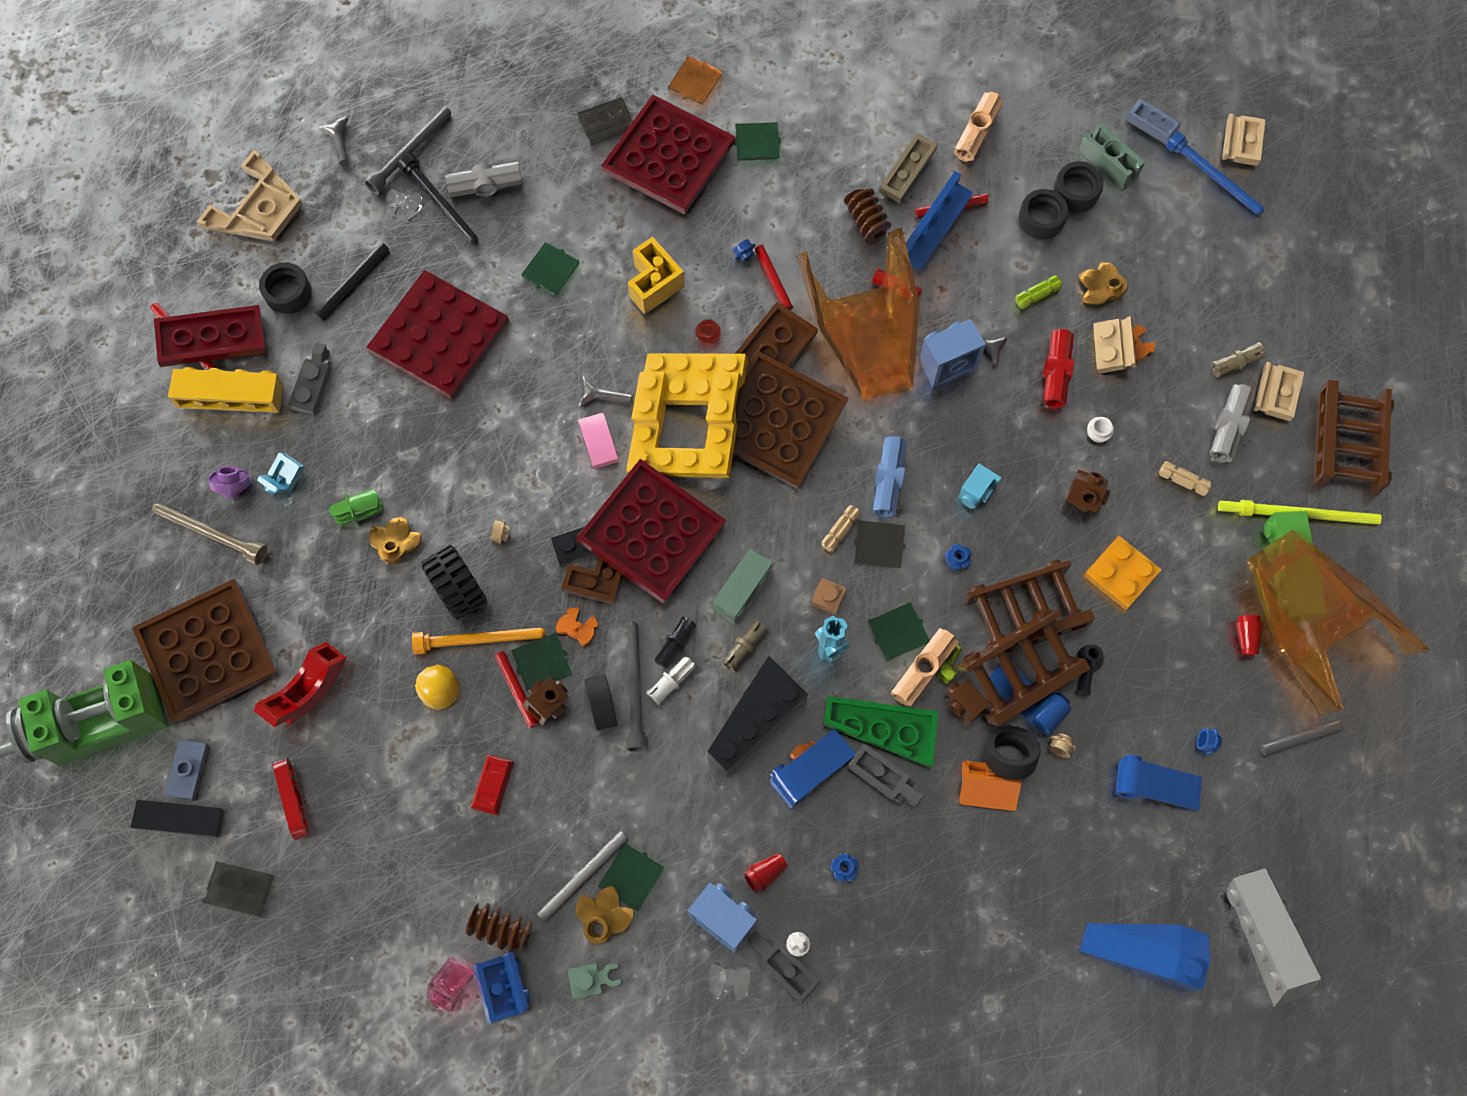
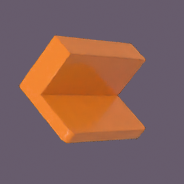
M963 760L961 769L962 787L959 798L961 805L1009 811L1016 810L1021 779H1005L993 773L986 763Z

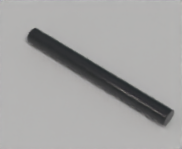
M381 242L314 312L318 319L322 320L389 250L387 245Z

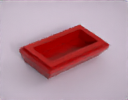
M487 754L470 807L471 809L498 816L513 768V760Z

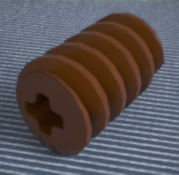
M871 188L854 190L844 198L848 211L852 213V218L856 221V226L860 229L861 236L864 237V241L868 245L882 240L892 226L890 221H886L887 214L881 213L883 207L880 204L877 205L879 199L874 196L875 192Z
M478 903L469 917L465 934L472 936L476 932V939L482 941L487 936V944L492 946L497 941L498 949L503 950L508 945V953L513 952L515 954L519 949L520 955L530 937L533 922L529 921L522 927V917L519 916L514 922H511V912L508 911L501 918V908L497 907L493 913H489L490 903H486L482 909L479 908Z

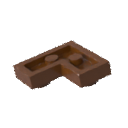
M599 557L595 570L568 564L561 590L565 593L614 605L623 574Z

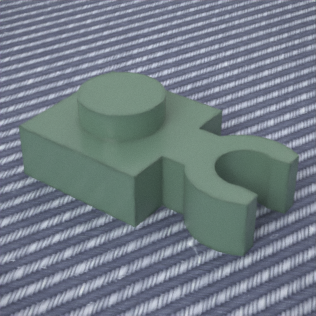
M597 963L567 970L572 999L577 1000L603 994L601 985L604 984L610 987L620 986L622 984L621 980L611 981L609 979V972L619 969V965L615 963L609 964L600 972L598 971Z

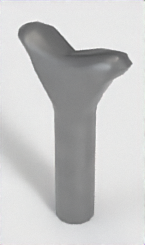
M347 117L338 119L332 125H320L318 127L320 131L329 134L333 138L338 163L342 166L348 164L342 138L344 127L348 122Z
M982 337L986 344L984 351L991 358L995 366L999 361V348L1006 343L1007 338L987 340Z
M582 377L581 382L584 395L580 399V407L596 399L631 405L633 395L599 389L591 384L586 377Z

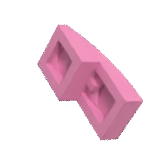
M600 413L578 420L593 469L619 462L604 414Z

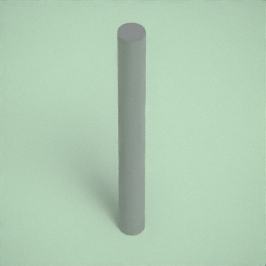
M620 831L537 915L546 922L628 838Z

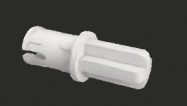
M683 657L668 673L664 672L659 682L647 691L646 694L659 706L675 688L677 690L680 688L679 684L695 669V664L688 657Z
M801 932L793 933L787 939V950L794 956H803L810 948V941Z

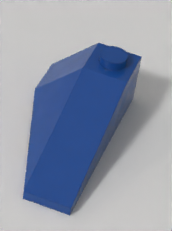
M1087 923L1079 951L1191 992L1204 989L1210 964L1209 935L1182 925Z

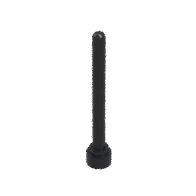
M412 153L402 156L398 161L400 170L405 175L415 178L471 244L477 243V235L422 173L418 159Z

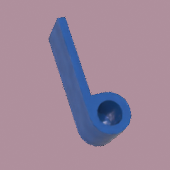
M999 664L989 678L1000 698L1006 700L1014 695V689ZM1016 669L1024 685L1027 684L1029 686L1033 683ZM1060 692L1056 694L1051 693L1020 712L1019 715L1038 731L1050 736L1071 712L1070 700Z
M833 729L786 767L784 764L776 767L770 773L772 779L769 783L792 809L808 797L814 788L854 758L856 753L841 735Z
M1125 755V759L1118 761L1115 795L1129 799L1149 798L1198 811L1200 808L1202 777L1144 762L1142 757L1137 755Z

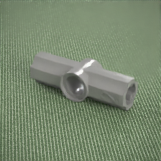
M518 162L492 166L489 163H479L474 165L471 171L445 175L450 198L476 193L479 196H490L499 188L523 184Z
M1234 384L1231 388L1226 406L1221 411L1215 426L1217 432L1209 453L1213 460L1221 463H1231L1239 440L1243 437L1250 420L1248 413L1255 395V391L1250 386Z

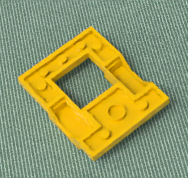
M647 354L645 370L639 374L631 418L635 425L626 472L629 473L638 460L642 459L664 476L729 478L737 432L735 407L738 390L745 382L748 363L746 354ZM666 405H708L706 421L709 427L705 449L659 448Z

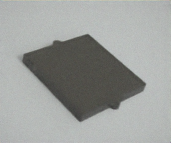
M859 520L857 538L854 539V544L856 545L854 563L901 568L903 550L906 548L904 544L905 525Z

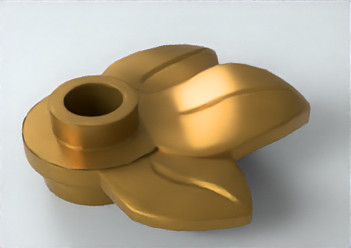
M1101 262L1098 270L1088 269L1078 276L1079 281L1088 288L1082 298V302L1085 304L1101 305L1109 299H1119L1128 289L1127 280L1119 275L1118 268L1108 262Z
M402 516L391 519L385 528L373 526L369 533L370 544L378 549L380 559L388 564L400 562L405 553L417 549L423 537L421 533L410 532L409 523Z
M613 886L601 890L594 900L589 896L580 895L576 905L577 916L584 923V936L589 942L594 944L606 942L611 934L624 932L634 916L633 909L620 907L619 895ZM596 923H600L603 926V932L599 935L594 932V925Z

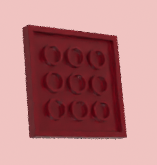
M652 94L601 164V171L685 215L734 145L735 136Z
M424 270L368 343L366 349L369 353L453 399L506 326L509 318L506 314Z
M639 459L578 534L576 541L664 604L723 527L726 519L645 461Z

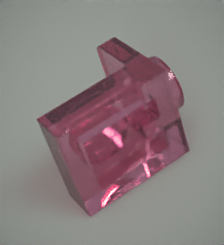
M449 957L428 984L427 998L429 1002L437 1009H445L451 1012L455 1006L456 999L472 980L474 973Z

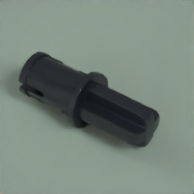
M681 617L671 635L665 637L667 641L655 657V662L660 667L667 669L679 651L684 650L685 642L697 626L691 621L688 627L684 629L689 618Z

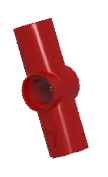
M1067 329L1054 330L1050 337L1049 354L1047 355L1043 378H1046L1043 404L1047 405L1048 408L1058 409L1065 407L1067 404L1068 386L1074 368V359H1072L1074 334Z

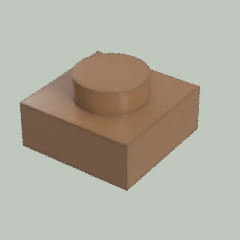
M821 578L811 605L836 615L847 588Z

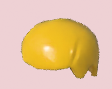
M439 664L427 667L416 679V692L428 708L441 710L450 707L458 699L460 684L456 675L448 667Z

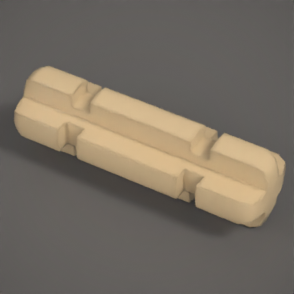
M1165 461L1159 470L1160 476L1166 479L1170 477L1173 482L1190 490L1194 488L1196 489L1195 492L1202 496L1209 492L1212 484L1210 481L1204 478L1200 480L1198 479L1199 476L1180 467L1176 469L1174 468L1175 465Z
M852 505L847 507L844 511V516L838 519L829 531V535H826L823 539L821 546L825 550L833 552L836 549L838 542L842 541L851 529L852 524L860 517V510Z

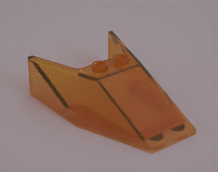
M902 228L888 232L884 282L877 289L830 299L811 270L808 253L803 252L796 255L819 329L862 399L913 387L920 303Z
M1290 530L1247 559L1272 643L1321 713L1336 712L1343 709L1327 657L1328 648L1370 619L1377 618L1384 624L1405 655L1423 653L1429 650L1363 582L1294 530Z

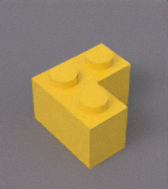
M653 236L632 250L634 266L640 274L628 281L629 296L644 314H647L685 287L684 271Z

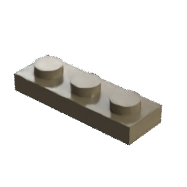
M916 133L881 184L879 193L901 203L937 150L938 144Z

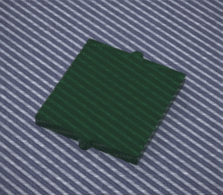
M778 122L735 124L736 139L734 145L737 149V161L780 159L779 144L781 143V138L778 137Z
M545 242L522 272L521 277L536 285L537 289L542 288L556 296L578 267L580 261L566 254L564 249L559 250Z
M911 602L868 620V624L875 636L874 642L879 645L886 661L922 647L930 641L922 626L923 620L918 618Z
M557 633L511 650L518 667L516 672L521 675L527 692L539 680L544 683L549 677L556 681L572 675L566 659L567 651L562 649Z
M624 843L598 887L603 890L606 887L613 886L621 902L639 911L665 867L650 859L646 852L640 853Z

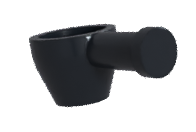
M1092 644L1081 647L1076 654V658L1086 659L1091 668L1081 674L1080 685L1077 688V693L1084 696L1091 695L1090 688L1093 672L1098 671L1104 663L1102 649ZM1088 652H1094L1097 658H1091Z

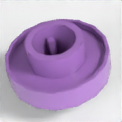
M235 466L221 467L208 477L210 489L226 498L238 496L239 493L250 485L249 473Z

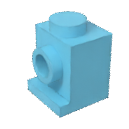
M978 463L962 486L958 498L967 507L977 508L981 501L987 502L993 491L996 490L1001 477Z

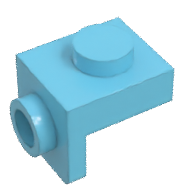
M278 453L268 474L259 475L257 481L264 485V490L273 495L291 493L305 466L286 453Z

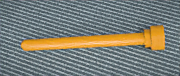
M530 628L434 637L424 632L412 633V648L414 655L426 654V651H431V648L541 639L545 636V630L543 628Z

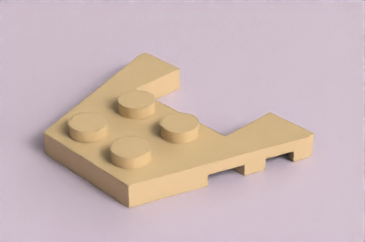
M253 150L241 167L244 172L259 179V181L231 216L209 205L197 220L201 228L275 241L303 205L296 193L262 159L261 155L256 150Z

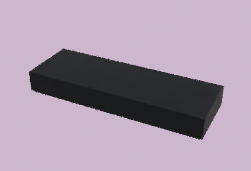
M137 800L130 828L134 830L218 838L223 809Z

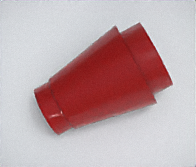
M1260 615L1237 616L1238 622L1235 623L1242 655H1259L1264 622H1261Z
M777 853L774 856L748 866V871L743 873L749 887L757 893L760 890L765 891L788 865L782 855Z

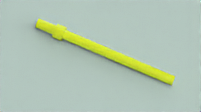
M1240 500V502L1219 501L1218 511L1239 513L1240 516H1252L1253 514L1272 516L1274 512L1307 511L1308 519L1380 525L1382 520L1381 514L1255 504L1251 500Z

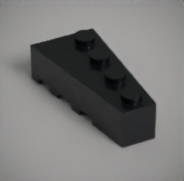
M769 655L707 751L708 759L726 778L807 702L808 694Z

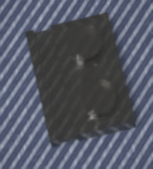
M622 97L577 113L590 146L624 134L633 122Z
M216 861L206 889L208 891L202 903L261 917L262 907L266 903L274 875Z

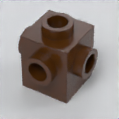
M1078 469L1068 491L1066 502L1074 504L1082 511L1097 513L1100 504L1105 506L1111 492L1107 490L1108 480L1104 479V476L1097 472L1091 471L1088 473Z
M549 677L544 683L539 680L528 691L531 695L523 704V707L543 726L552 716L557 719L568 708L565 703L570 696L567 694L566 687L560 681L556 680L554 682Z

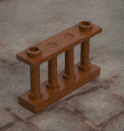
M1327 380L1319 390L1314 485L1325 487L1336 476L1373 482L1372 494L1378 495L1390 485L1392 479V472L1389 471L1390 423L1395 404L1394 400L1391 399L1392 389L1386 388L1375 400L1343 395L1341 391H1338L1339 381ZM1339 405L1376 410L1375 423L1340 418V415H1337V408ZM1340 428L1375 434L1374 447L1339 442V439L1336 438V430ZM1340 452L1374 458L1373 471L1338 466V463H1335V454Z
M1054 560L1047 563L1045 568L987 587L984 584L977 585L969 590L964 601L966 606L976 602L979 606L991 636L990 642L986 647L1005 636V634H1001L988 598L1003 595L1017 629L1026 624L1013 590L1028 586L1037 610L1039 611L1044 608L1049 610L1038 582L1053 578L1067 610L1065 618L1051 621L1059 637L1090 627L1095 620L1092 610L1089 609L1082 612L1081 609L1077 608L1063 575L1067 573L1072 565L1070 560L1064 562ZM1042 628L1029 635L1033 645L1048 641ZM1017 642L1005 651L1009 654L1021 650L1022 647Z
M1044 608L1035 612L1032 615V620L982 651L970 652L963 657L964 662L957 665L959 671L970 672L973 670L991 703L989 706L990 710L984 713L989 724L996 726L1003 724L1091 669L1086 659L1069 656L1051 621L1061 616L1059 610ZM1040 628L1044 631L1060 661L1058 663L1059 667L1053 671H1047L1029 638L1030 634ZM1017 642L1020 643L1037 674V681L1029 686L1027 684L1024 685L1005 651ZM995 656L1014 689V695L1006 700L1000 698L982 665Z

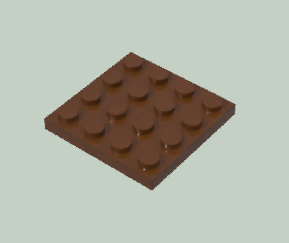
M756 350L746 368L745 382L738 390L735 407L737 432L733 455L799 489L846 406L848 398Z
M235 579L229 580L132 627L170 720L175 725L278 674Z

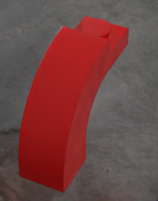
M328 642L310 649L295 677L280 691L258 701L253 711L273 727L284 722L289 726L307 714L330 689L341 672L347 657Z

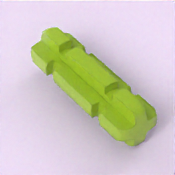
M1052 276L1047 279L1048 282L1043 281L1029 288L1027 293L1024 291L1018 294L1015 302L1020 309H1024L1030 305V302L1035 303L1050 295V292L1054 293L1060 290L1062 281L1058 276Z

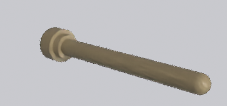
M159 503L154 504L152 507L154 513L242 552L246 560L253 564H261L267 555L268 547L257 541L246 543Z

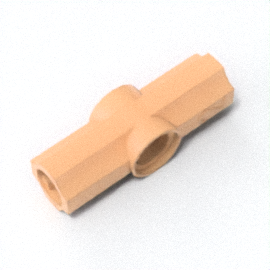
M992 91L984 93L975 112L971 114L969 123L954 150V154L964 162L973 161L983 141L987 139L989 130L1004 102L999 94Z
M938 629L892 690L891 695L899 703L907 707H911L958 645L959 641L956 640L954 635L947 630ZM927 663L932 671L924 673L920 671L918 664Z

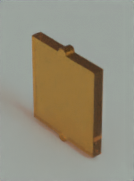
M687 56L668 85V90L683 96V99L688 98L703 105L722 76V71L708 65L706 61L701 62Z

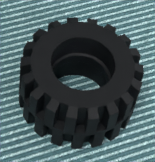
M448 545L421 562L425 575L451 616L459 620L486 603L485 594L456 548L452 545Z

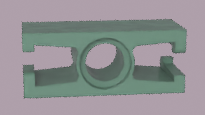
M1102 123L1096 126L1093 134L1089 131L1083 136L1079 151L1121 190L1129 184L1130 177L1135 180L1140 175L1145 164L1136 153Z
M749 549L713 600V611L736 624L772 572L771 566L773 562Z

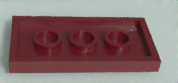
M259 305L154 318L157 362L160 367L266 353Z

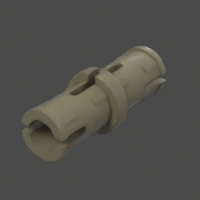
M1257 342L1243 350H1234L1229 356L1212 362L1211 368L1216 367L1212 372L1216 377H1221L1235 369L1242 370L1247 364L1264 358L1266 352L1260 353V351L1265 350L1260 342Z
M755 619L746 633L736 639V645L721 661L726 668L730 667V671L734 673L737 671V668L745 658L755 652L754 647L769 631L763 623L761 626L759 625L761 623L759 620Z

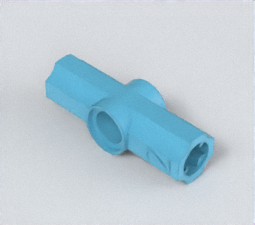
M831 616L825 619L824 625L815 632L819 641L818 654L822 660L833 663L840 659L841 653L850 647L845 638L848 626L843 618L839 619Z

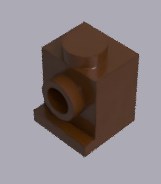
M968 679L961 685L958 682L954 683L945 692L949 696L948 701L950 702L949 707L957 716L965 718L963 725L966 728L984 713L991 704Z

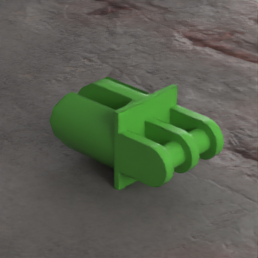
M370 489L348 497L345 493L346 500L331 505L329 513L339 525L355 521L360 526V520L381 513L384 506L376 491Z

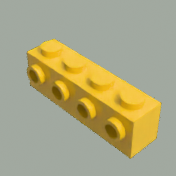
M185 367L183 369H173L168 398L176 408L280 413L284 384L279 376L271 371L254 373L237 369L235 372L217 368L198 370L192 367Z

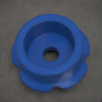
M749 239L739 243L732 250L735 254L734 258L736 260L741 258L743 262L751 258L755 254L753 251L756 246L755 243L752 244Z
M955 544L946 552L945 558L951 568L961 570L971 564L972 560L970 557L972 553L969 548Z
M1203 728L1197 737V748L1205 752L1206 755L1217 752L1222 745V737L1219 735V731L1216 728L1212 730Z
M847 853L839 854L837 859H834L831 863V871L834 872V877L838 881H852L858 875L859 863L855 857H850ZM843 865H847L848 869L843 870Z

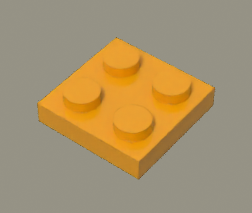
M1118 535L1087 570L1084 577L1124 610H1127L1162 569Z

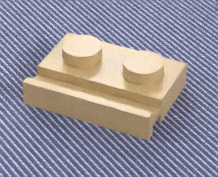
M1230 113L1227 118L1222 160L1228 158L1233 159V162L1258 166L1261 161L1265 119L1243 115L1235 117L1233 116L1234 114Z
M1131 316L1123 320L1114 319L1093 323L1096 364L1099 374L1123 370L1125 367L1130 366L1133 368L1137 367Z
M1267 361L1264 365L1253 411L1257 412L1260 410L1267 415L1291 421L1295 415L1304 372L1281 365L1274 366L1271 365V362Z

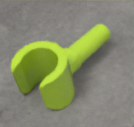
M960 646L955 647L950 658L942 665L938 672V677L946 684L958 673L952 666L962 650Z

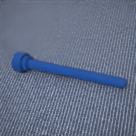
M1177 131L1165 145L1172 153H1182L1256 215H1261L1264 212V207L1188 146V141L1185 140L1186 136L1181 132Z

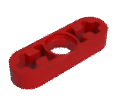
M289 758L274 762L273 770L290 834L294 840L310 835V829L292 763Z

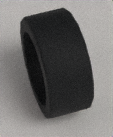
M1082 161L1070 162L1059 171L1053 191L1059 193L1066 200L1069 210L1084 211L1096 204L1103 190L1104 181L1100 171L1090 163ZM1072 177L1083 178L1090 183L1093 190L1089 195H1074L1066 189L1064 181Z
M1049 189L1034 190L1023 200L1018 220L1026 234L1038 239L1053 238L1063 229L1068 217L1069 208L1066 200L1059 193ZM1034 205H1047L1054 209L1058 219L1054 223H1039L1030 216L1029 209Z
M282 262L272 265L263 272L259 280V290L266 304L274 311L280 313H292L300 310L308 303L311 297L310 282L305 272L296 264ZM288 277L299 280L300 286L292 296L287 298H275L272 296L271 290L279 280Z
M603 674L584 679L596 731L618 726L606 675Z
M1009 725L998 727L990 733L987 739L984 761L993 773L1002 778L1010 780L1024 779L1033 774L1038 765L1041 754L1040 743L1032 733L1021 727ZM1003 745L1015 746L1022 749L1028 758L1011 760L1002 756L996 748Z

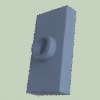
M1141 98L1125 119L1164 144L1168 142L1181 126V122Z
M184 740L178 741L165 796L195 801L209 748L208 744Z

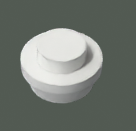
M1105 417L1093 418L1087 426V434L1095 442L1102 443L1108 441L1114 432L1111 421Z

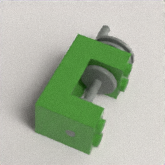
M128 660L103 669L106 683L64 699L47 689L18 699L20 707L9 710L6 715L7 732L11 742L0 746V758L17 753L25 763L46 759L61 766L169 727L162 699L151 673L134 661Z

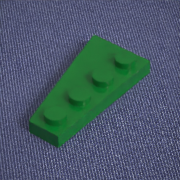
M827 696L824 726L927 767H933L939 711Z

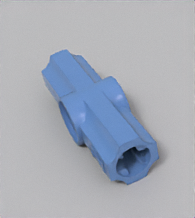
M898 436L885 437L881 463L878 464L876 474V493L872 513L878 515V517H895L898 495L903 484L905 472L903 463L907 448V441Z

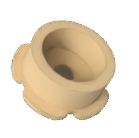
M504 519L502 522L495 520L492 528L490 541L497 542L498 545L502 541L507 542L510 526L505 525L506 521Z
M1058 733L1057 736H1051L1049 739L1050 745L1048 749L1056 756L1069 758L1071 753L1076 751V746L1072 743L1073 739L1066 734Z

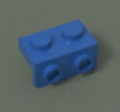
M513 952L477 963L473 966L488 1025L522 1015L528 1011L530 995L527 988L522 986L520 979L522 975L521 963L518 958L514 957Z

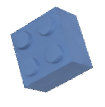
M971 319L965 322L958 321L942 332L935 331L926 336L918 363L931 386L935 387L978 368L986 344Z
M709 883L689 908V917L733 953H736L756 927L757 919L754 918L756 912L744 902H741L739 905L732 900V893L720 883L716 887Z

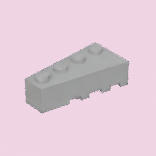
M1266 868L1233 878L1227 888V896L1230 904L1235 907L1273 1006L1276 1007L1307 997L1321 980V977Z

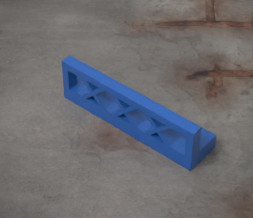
M956 171L949 178L901 249L898 262L918 274L924 269L973 195L971 190L959 184L961 174Z

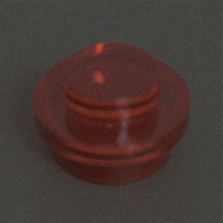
M706 319L697 325L695 335L700 343L710 345L719 340L721 330L716 322Z

